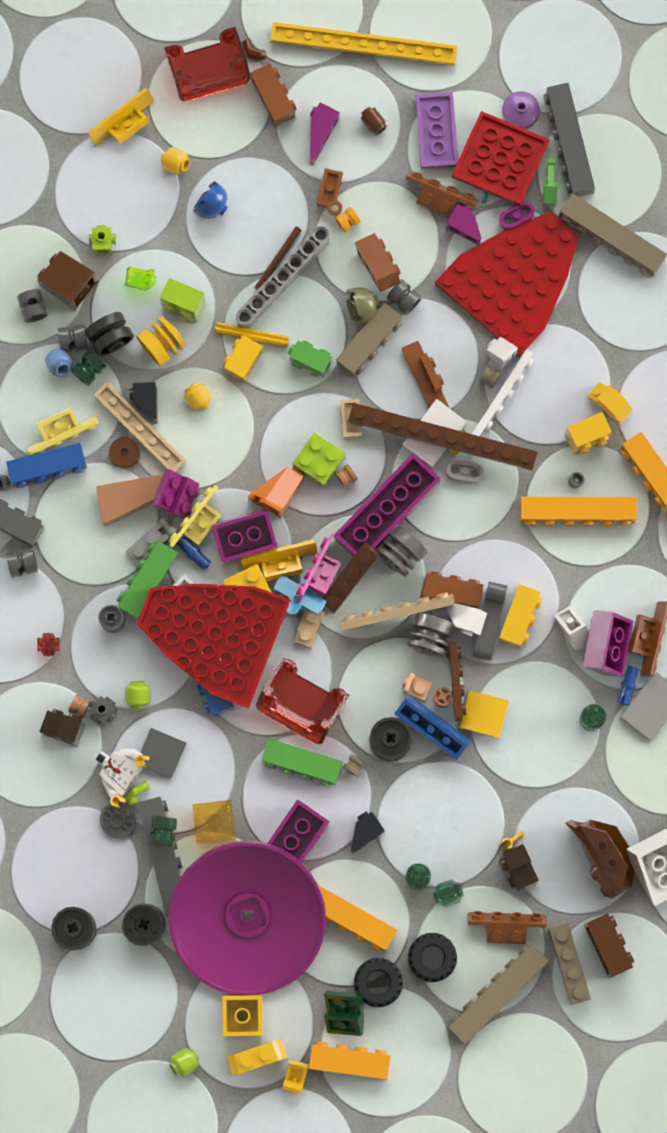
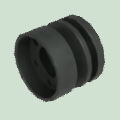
M142 903L132 907L126 912L122 922L125 937L131 943L139 946L154 943L162 936L165 930L164 914L158 907L152 904ZM141 919H144V921H149L150 924L147 925L148 929H146L145 927H140V924L142 923Z

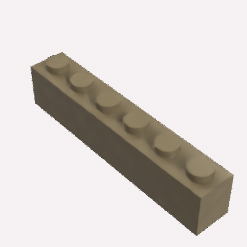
M573 193L559 212L560 220L563 223L573 225L580 234H587L594 243L600 246L604 245L611 254L624 258V262L630 266L635 265L646 276L650 275L653 277L667 256L665 252Z
M526 944L518 952L520 956L516 960L512 958L504 966L506 970L502 974L498 972L490 980L492 984L488 988L484 986L477 993L479 997L474 1002L470 1000L463 1007L465 1011L460 1016L455 1014L448 1021L451 1024L448 1028L464 1045L549 962L533 944L530 947Z

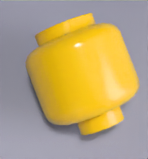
M170 148L161 156L162 167L167 172L180 175L189 168L190 159L184 151Z
M195 382L184 390V400L192 410L200 409L203 411L210 405L208 401L212 398V395L203 383L197 384Z

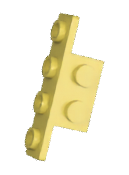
M71 407L36 423L44 440L28 447L29 455L44 452V449L49 446L56 447L64 439H73L79 435V432L94 429L99 422L96 416L78 424Z
M216 485L213 489L209 487L203 494L205 497L204 501L201 504L197 502L191 510L194 513L191 518L186 517L180 525L182 527L181 531L178 534L174 532L168 540L171 543L169 545L171 549L182 535L199 546L212 529L211 524L216 523L221 517L220 513L207 504L218 489Z

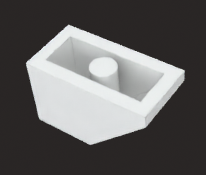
M500 337L498 340L493 339L487 345L486 354L503 370L516 357L518 348Z
M456 603L446 606L454 626L462 630L461 634L471 637L473 634L481 635L487 613L477 608Z
M569 606L554 615L576 651L584 648L587 645L589 631L573 608Z

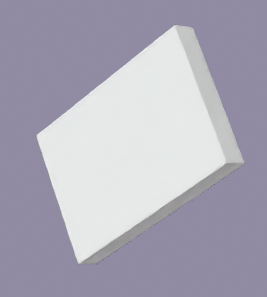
M438 399L434 401L421 418V421L458 431L467 423ZM406 438L402 443L404 447L431 467L436 464L447 449Z

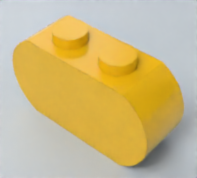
M282 1038L226 1057V1061L233 1077L287 1058L288 1056Z

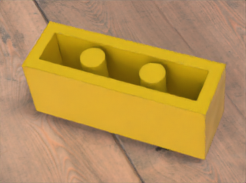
M518 585L499 641L518 648L522 644L526 645L529 634L526 633L528 626H533L536 617L533 615L534 609H539L542 598L539 597L540 591Z

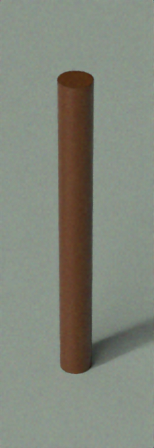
M295 226L255 285L254 288L256 290L273 274L302 231L299 227Z

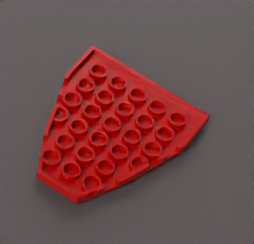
M548 212L512 229H506L462 253L435 281V285L497 339L502 337L518 348L516 356L520 357L546 328L567 280L579 236L552 212Z
M193 583L150 588L137 625L167 658L208 692L249 709L291 600L256 586Z

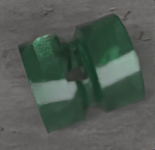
M88 350L82 356V362H77L71 369V372L85 385L90 386L96 379L95 375L101 374L106 365Z
M597 704L586 706L579 716L581 727L589 732L599 730L606 721L605 710Z
M153 816L151 827L154 831L150 832L149 844L174 847L175 835L173 831L177 828L178 819Z
M421 863L411 865L405 875L407 885L415 890L424 889L431 880L429 868Z

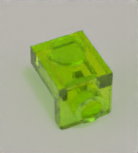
M127 267L124 286L144 291L152 288L156 281L155 270Z

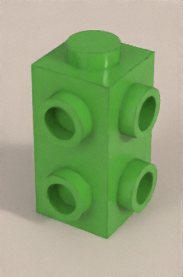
M305 340L303 342L297 341L296 345L292 344L288 351L290 355L289 360L292 362L291 365L298 369L303 367L309 370L308 373L315 377H324L332 362V356H330L328 351L324 349L317 350L313 348L311 343Z

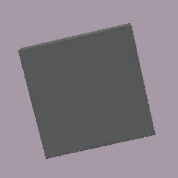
M151 728L140 753L150 758L149 760H144L147 769L172 779L187 743Z

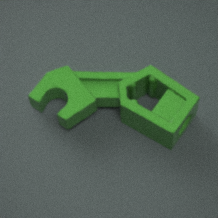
M547 157V180H544L543 204H557V180H554L555 157Z

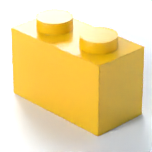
M243 335L241 339L235 341L232 347L234 351L231 356L227 355L223 365H225V372L245 382L260 357L263 346Z

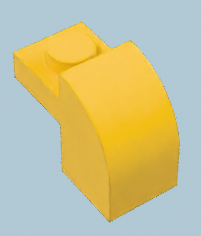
M599 382L587 395L590 401L602 407L610 418L619 423L633 410L627 400L610 385L605 386Z

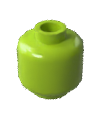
M131 681L125 687L126 704L132 706V709H144V706L150 703L149 685L145 684V681Z
M182 1048L170 1057L169 1067L177 1077H187L197 1070V1060H199V1057L193 1049L190 1051L187 1048Z

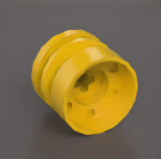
M160 316L157 318V321L161 327L152 322L151 325L155 332L151 333L145 328L136 335V338L152 360L159 367H162L170 360L167 353L168 350L178 354L175 344L181 350L186 346L177 329Z

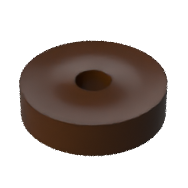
M121 437L111 444L109 455L116 466L130 468L138 462L140 449L133 439ZM127 450L128 454L123 456L121 452Z

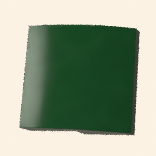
M327 991L324 994L327 1013L324 1015L327 1033L362 1036L364 1030L362 995L360 993Z

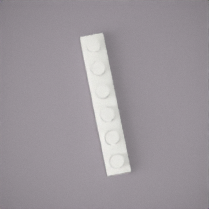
M528 349L525 351L473 431V435L482 436L484 431L488 432L493 425L491 420L495 415L499 416L504 408L501 406L504 400L508 401L514 391L511 389L515 384L519 385L524 377L522 372L525 368L529 369L534 361L532 359L533 352Z

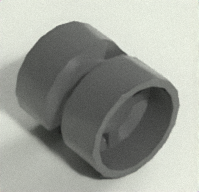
M401 279V283L395 285L386 298L393 304L398 303V308L408 315L421 301L422 296L415 290H410L411 286Z
M40 289L28 290L17 296L19 306L23 308L22 315L25 323L40 321L48 316L45 304H41L43 298Z
M84 324L74 325L72 329L69 327L58 328L61 350L68 352L72 351L73 348L77 350L88 348Z
M33 548L24 549L21 553L15 551L6 554L12 578L22 576L23 572L27 574L38 572Z
M107 605L99 612V623L105 631L117 633L125 626V616L119 607Z

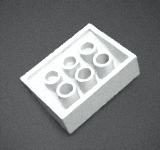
M667 829L626 849L632 867L653 906L667 900Z

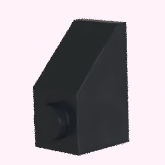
M156 382L133 383V389H129L130 400H133L134 405L153 423H158Z
M366 811L357 817L359 821L355 825L351 846L353 854L385 832L373 812L368 814Z

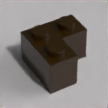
M53 709V711L47 710L39 732L78 747L85 724L78 715L69 713V716L64 715V712Z
M524 844L500 855V866L503 871L507 870L510 876L507 880L512 889L515 888L516 891H519L539 881Z

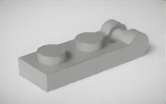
M164 516L127 549L126 553L138 565L142 558L146 559L149 554L146 551L151 542L155 543L158 540L165 544L174 532H178V529L175 526L172 527L169 519ZM162 528L167 531L164 535L159 532Z

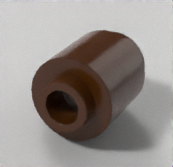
M368 107L361 113V121L376 136L387 128L385 119L375 107Z

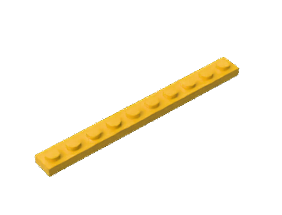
M277 22L272 23L270 42L452 66H455L457 53L456 45Z

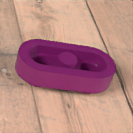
M522 202L521 206L515 205L503 211L499 217V225L504 230L512 229L532 219L535 212L533 205L529 202ZM526 210L528 214L523 215L521 212ZM505 219H510L512 222L507 224Z

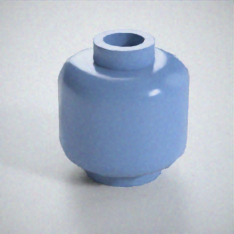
M61 349L50 351L45 359L50 373L56 377L67 375L73 366L68 353Z

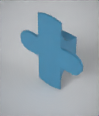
M282 576L275 584L274 589L285 598L291 600L286 612L288 615H295L297 612L301 613L304 609L318 615L326 604V600L312 593V590L308 588L300 603L296 601L299 596L296 592L300 584L304 585L306 582L304 577L297 584Z

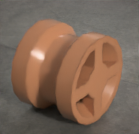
M348 464L341 471L337 470L335 472L344 488L348 487L350 482L358 480Z
M440 687L434 692L433 701L438 707H447L452 702L453 695L447 687Z
M76 694L69 707V712L77 713L83 718L91 701L88 699L83 700L81 696Z

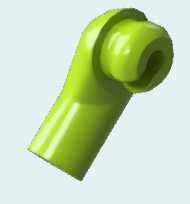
M143 781L130 789L125 797L129 806L132 807L138 803L136 796L149 790V783Z

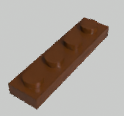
M366 542L360 547L328 589L325 596L322 597L326 600L325 606L333 613L337 612L380 556Z
M457 641L449 642L448 645L455 722L462 721L463 715H466V704H462L461 696H465L464 685H460V678L463 677V668L458 664V659H461V647H457Z

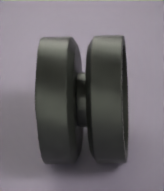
M122 312L106 315L92 323L85 330L89 341L95 342L93 348L98 356L113 353L127 345L134 338L130 327L124 326L126 320Z
M394 717L383 718L376 722L371 729L369 736L370 748L374 755L383 761H398L405 757L410 750L412 743L411 730L401 719ZM388 737H393V738H394V742H393V743H391V742L388 743V742H387V738H388Z
M75 906L66 907L59 911L53 918L51 925L52 936L56 943L63 948L73 951L89 946L94 940L97 931L96 922L92 915L85 909ZM73 925H77V926H76V927H78V931H77V932H75V931L72 932V931H71V927H72Z

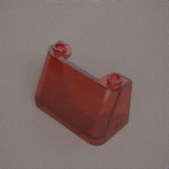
M236 27L222 31L219 35L220 43L184 53V49L180 45L164 47L175 87L181 101L189 102L244 86L250 81L251 76L247 58Z
M282 657L261 690L256 708L262 714L315 744H322L345 706L350 694L341 688H333L329 693L298 675L296 663Z

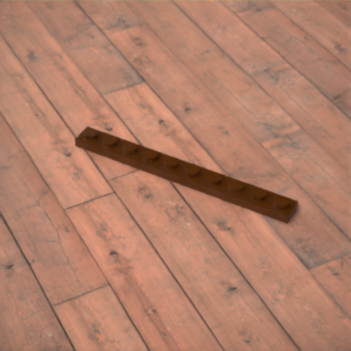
M353 403L348 422L529 471H533L538 454L537 451L357 403Z

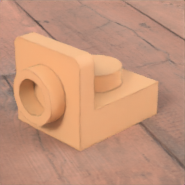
M411 673L410 677L406 676L402 687L405 688L404 693L422 701L426 700L432 686L431 682L419 678Z

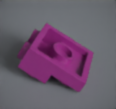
M166 468L152 504L176 517L185 519L192 512L191 505L194 498L199 494V483Z

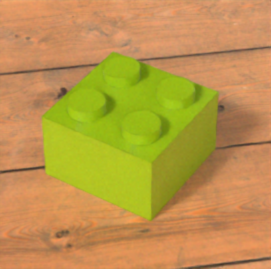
M171 278L168 279L160 297L161 305L165 312L172 315L174 313L179 314L182 319L188 322L192 320L197 322L206 303L204 292Z
M313 433L293 461L292 466L302 471L304 476L325 488L346 458V453L316 433Z

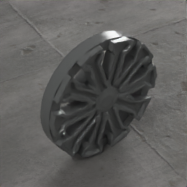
M118 802V805L122 806L120 812H118L117 807H114V813L110 811L112 806L110 803L104 807L100 814L102 830L113 838H123L129 835L136 825L134 810L123 802ZM128 808L129 812L123 814L125 809ZM105 812H107L110 815V817H105ZM130 815L133 816V819H126ZM103 821H110L106 825L103 824ZM125 823H131V828H129ZM113 825L111 831L108 832V831H107V828H109V827H111V826ZM122 827L127 830L124 834L122 833ZM116 828H118V835L114 834Z

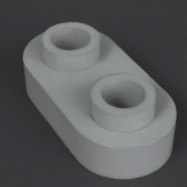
M452 460L446 466V474L453 480L478 483L484 476L482 466L477 463ZM458 468L459 472L455 474L452 472V469ZM476 471L478 475L472 477L470 473Z

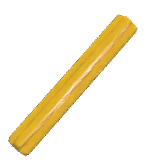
M217 322L215 326V332L218 334L238 338L244 335L253 341L287 347L289 343L288 336Z

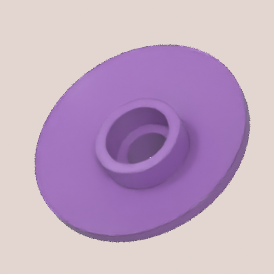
M519 91L512 93L505 99L502 112L507 122L525 128L535 123L539 116L540 107L533 95ZM523 105L525 109L520 110L518 106Z

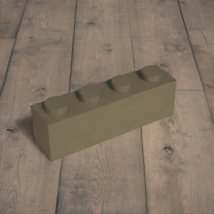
M384 302L373 319L367 322L338 356L336 364L353 378L356 374L360 375L365 370L367 361H372L377 356L378 348L381 345L384 347L390 340L389 335L393 331L396 333L402 326V316Z
M569 924L548 929L570 1005L591 1000Z

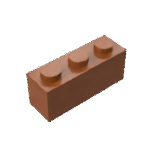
M269 63L250 72L251 80L275 127L295 118L296 105L293 100L289 101L287 94H289L285 84L281 85L278 79L280 74L277 68H273Z
M373 233L354 242L360 259L380 292L401 283L399 279L400 269L397 264L393 265L392 255L389 251H385L386 246L382 238L378 239L376 234Z
M431 571V574L427 573L422 598H437V594L448 592V595L453 594L454 603L479 609L484 584H480V581L475 579L464 581L461 580V577L455 575L444 577L440 572Z

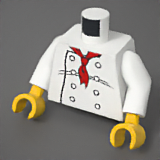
M122 748L114 751L111 756L101 751L95 760L104 766L99 775L102 777V783L111 798L110 803L114 807L120 808L118 802H125V798L120 795L127 794L142 768L147 767L144 760H149L150 758L143 756L136 749Z

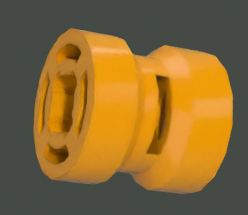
M348 207L342 215L339 214L335 217V221L344 233L349 231L352 225H357L361 222L351 207Z

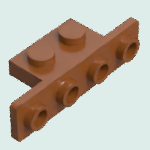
M409 172L406 176V180L422 186L416 204L445 216H451L457 201L475 207L479 201L472 194H462L455 187H445L438 180L424 178L421 173Z
M419 341L402 347V352L428 408L436 399L449 408L442 392L444 382L441 375H437L434 370L436 364L433 358H429L427 353L424 354Z
M667 601L657 602L653 618L638 614L636 617L628 652L644 657L640 672L641 676H653L656 671V662L661 651L662 637L665 633Z
M468 912V925L487 926V943L526 944L527 927L546 928L547 925L546 915L540 913Z

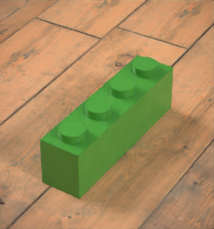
M158 540L155 543L151 542L146 551L149 553L146 559L142 558L136 567L139 569L135 576H130L126 583L128 585L125 592L121 591L116 600L119 602L117 604L118 607L136 618L141 614L150 588L159 585L178 552Z
M268 738L261 760L265 763V767L276 769V767L283 768V772L294 775V773L302 774L301 778L312 781L313 778L321 780L320 784L331 787V784L336 785L343 761Z

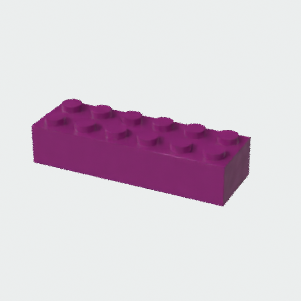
M412 453L334 534V540L353 557L365 542L376 550L395 528L440 484L441 478Z

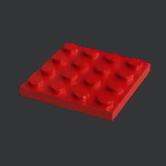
M481 111L451 178L521 206L550 139Z

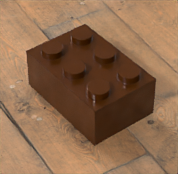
M607 913L584 924L608 978L633 968L632 963H634V959L631 953L626 952L623 946L626 942L622 934H618L615 929L617 923L613 915L609 916Z

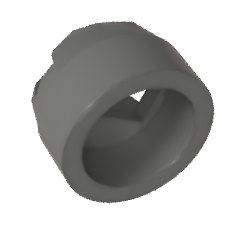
M579 472L572 473L568 478L571 488H579L585 481L584 476Z
M0 475V491L6 490L11 484V481L8 479L9 477L6 475Z

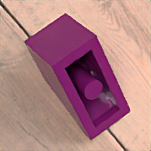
M457 204L446 223V229L479 245L482 237L474 212L466 205L460 206Z

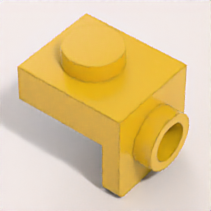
M290 1059L282 1089L290 1093H301L309 1064Z

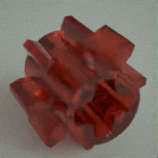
M43 633L41 638H37V651H41L43 656H54L56 651H60V638H56L53 633Z

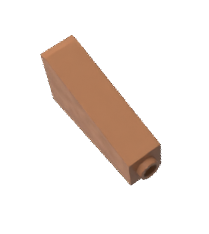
M163 474L96 486L103 526L113 524L151 505Z

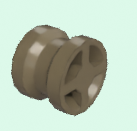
M487 365L479 382L486 383L493 389L501 371H494L491 366Z
M351 754L349 762L344 764L343 768L359 778L361 775L360 771L367 764Z

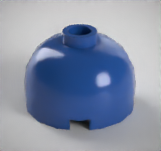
M215 180L208 186L210 190L203 192L193 209L194 213L205 219L215 218L218 214L222 216L228 208L226 206L228 200L227 193Z

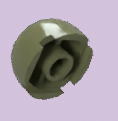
M356 287L348 289L346 294H349V299H346L350 317L352 320L356 319V326L364 325L375 316L377 307H379L378 298L373 296L372 292L367 288Z

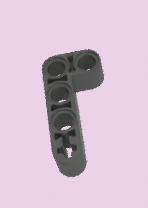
M488 582L482 609L487 615L481 635L476 637L472 657L492 660L508 585Z

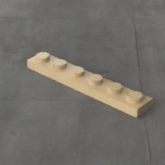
M108 382L93 394L165 468L177 472L187 463Z
M444 592L437 594V598L429 599V597H423L415 603L406 601L394 608L389 605L380 608L381 611L377 612L367 610L362 612L360 616H355L354 614L346 615L339 623L340 628L343 631L454 605V596Z

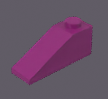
M321 102L317 107L314 106L310 113L311 165H314L340 118L339 111Z

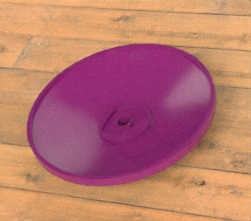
M231 842L202 854L181 875L173 891L169 907L170 936L182 963L196 978L206 985L233 995H262L289 985L299 978L312 964L320 950L325 934V903L320 887L312 873L299 859L289 852L263 842ZM245 910H251L253 917L245 919L242 913Z

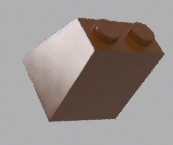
M60 251L51 257L48 267L46 269L43 268L39 272L37 281L41 287L75 311L98 281L94 271Z

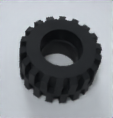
M434 932L426 933L419 936L410 946L408 964L411 971L419 979L426 982L442 981L454 971L457 964L456 948L452 941L444 935ZM428 946H437L444 954L443 964L437 969H428L421 962V953Z
M369 959L359 966L355 973V992L360 993L363 1002L369 1006L378 1008L388 1006L399 997L402 991L403 978L401 972L388 959ZM374 971H382L390 979L389 989L383 994H374L367 987V978Z

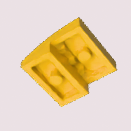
M469 691L466 700V715H463L459 728L500 739L509 701Z

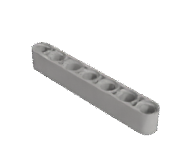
M316 227L240 308L236 314L239 327H252L328 245L330 234L326 227ZM322 233L326 236V238L324 240H318L316 236ZM306 247H311L314 251L306 254L303 250ZM299 261L301 265L299 267H292L291 263ZM281 274H285L288 276V279L280 281L278 277ZM268 288L275 289V293L272 295L266 294L265 291ZM259 301L263 305L257 309L253 307V304ZM243 315H248L250 320L242 322L240 318Z

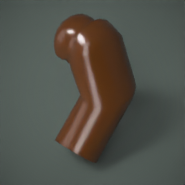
M251 39L242 42L249 59L255 61L266 59V51L254 48Z

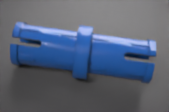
M182 536L176 545L187 554L189 560H193L203 571L207 569L211 561L200 552L198 546L195 547L185 536Z
M628 665L625 679L621 682L622 688L617 700L618 703L629 706L632 691L636 688L635 682L640 668Z

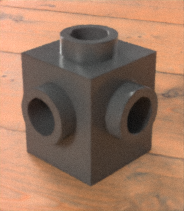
M102 696L99 699L95 698L89 705V712L92 714L90 718L98 725L100 722L104 725L111 723L117 716V709L114 707L116 703L109 697L105 699ZM101 706H104L106 708L105 712L103 713L99 712V708Z

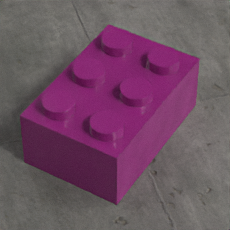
M267 509L211 524L222 563L278 547Z
M593 610L586 651L583 657V667L602 675L623 677L633 620L614 612Z
M297 799L267 844L289 852L303 863L330 821Z

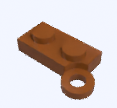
M325 168L317 206L325 207L331 215L337 216L342 212V204L337 199L343 172ZM333 205H337L338 210L333 211L331 207Z

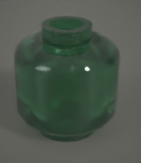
M450 879L437 884L436 892L433 893L437 904L440 903L443 907L448 908L459 904L464 893L460 883Z

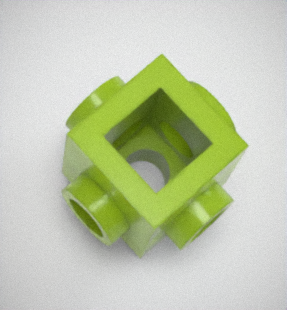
M98 225L96 228H92V234H89V245H92L94 255L113 254L116 234L112 233L111 227Z

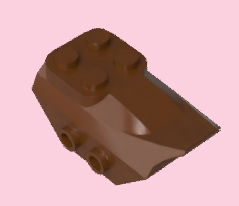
M571 819L565 823L581 841L584 853L591 865L590 875L600 884V891L604 897L612 899L632 886L635 871L626 850L630 846L617 826L591 819L586 822H577Z

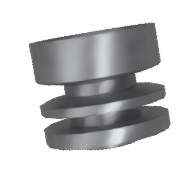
M397 526L390 534L394 544L392 545L384 541L383 545L386 549L379 546L376 551L389 568L406 577L409 574L406 567L411 570L414 569L410 559L412 558L420 562L428 551L413 535L404 528Z
M416 613L412 626L420 631L410 632L409 636L416 640L408 639L406 645L425 655L444 657L446 651L439 647L447 648L448 643L441 640V637L450 638L454 624L433 615Z

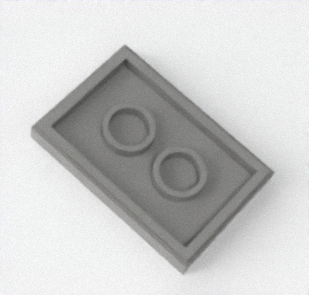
M657 672L620 717L650 741L653 740L667 722V680Z

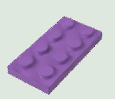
M453 92L415 95L421 169L456 167L458 151Z

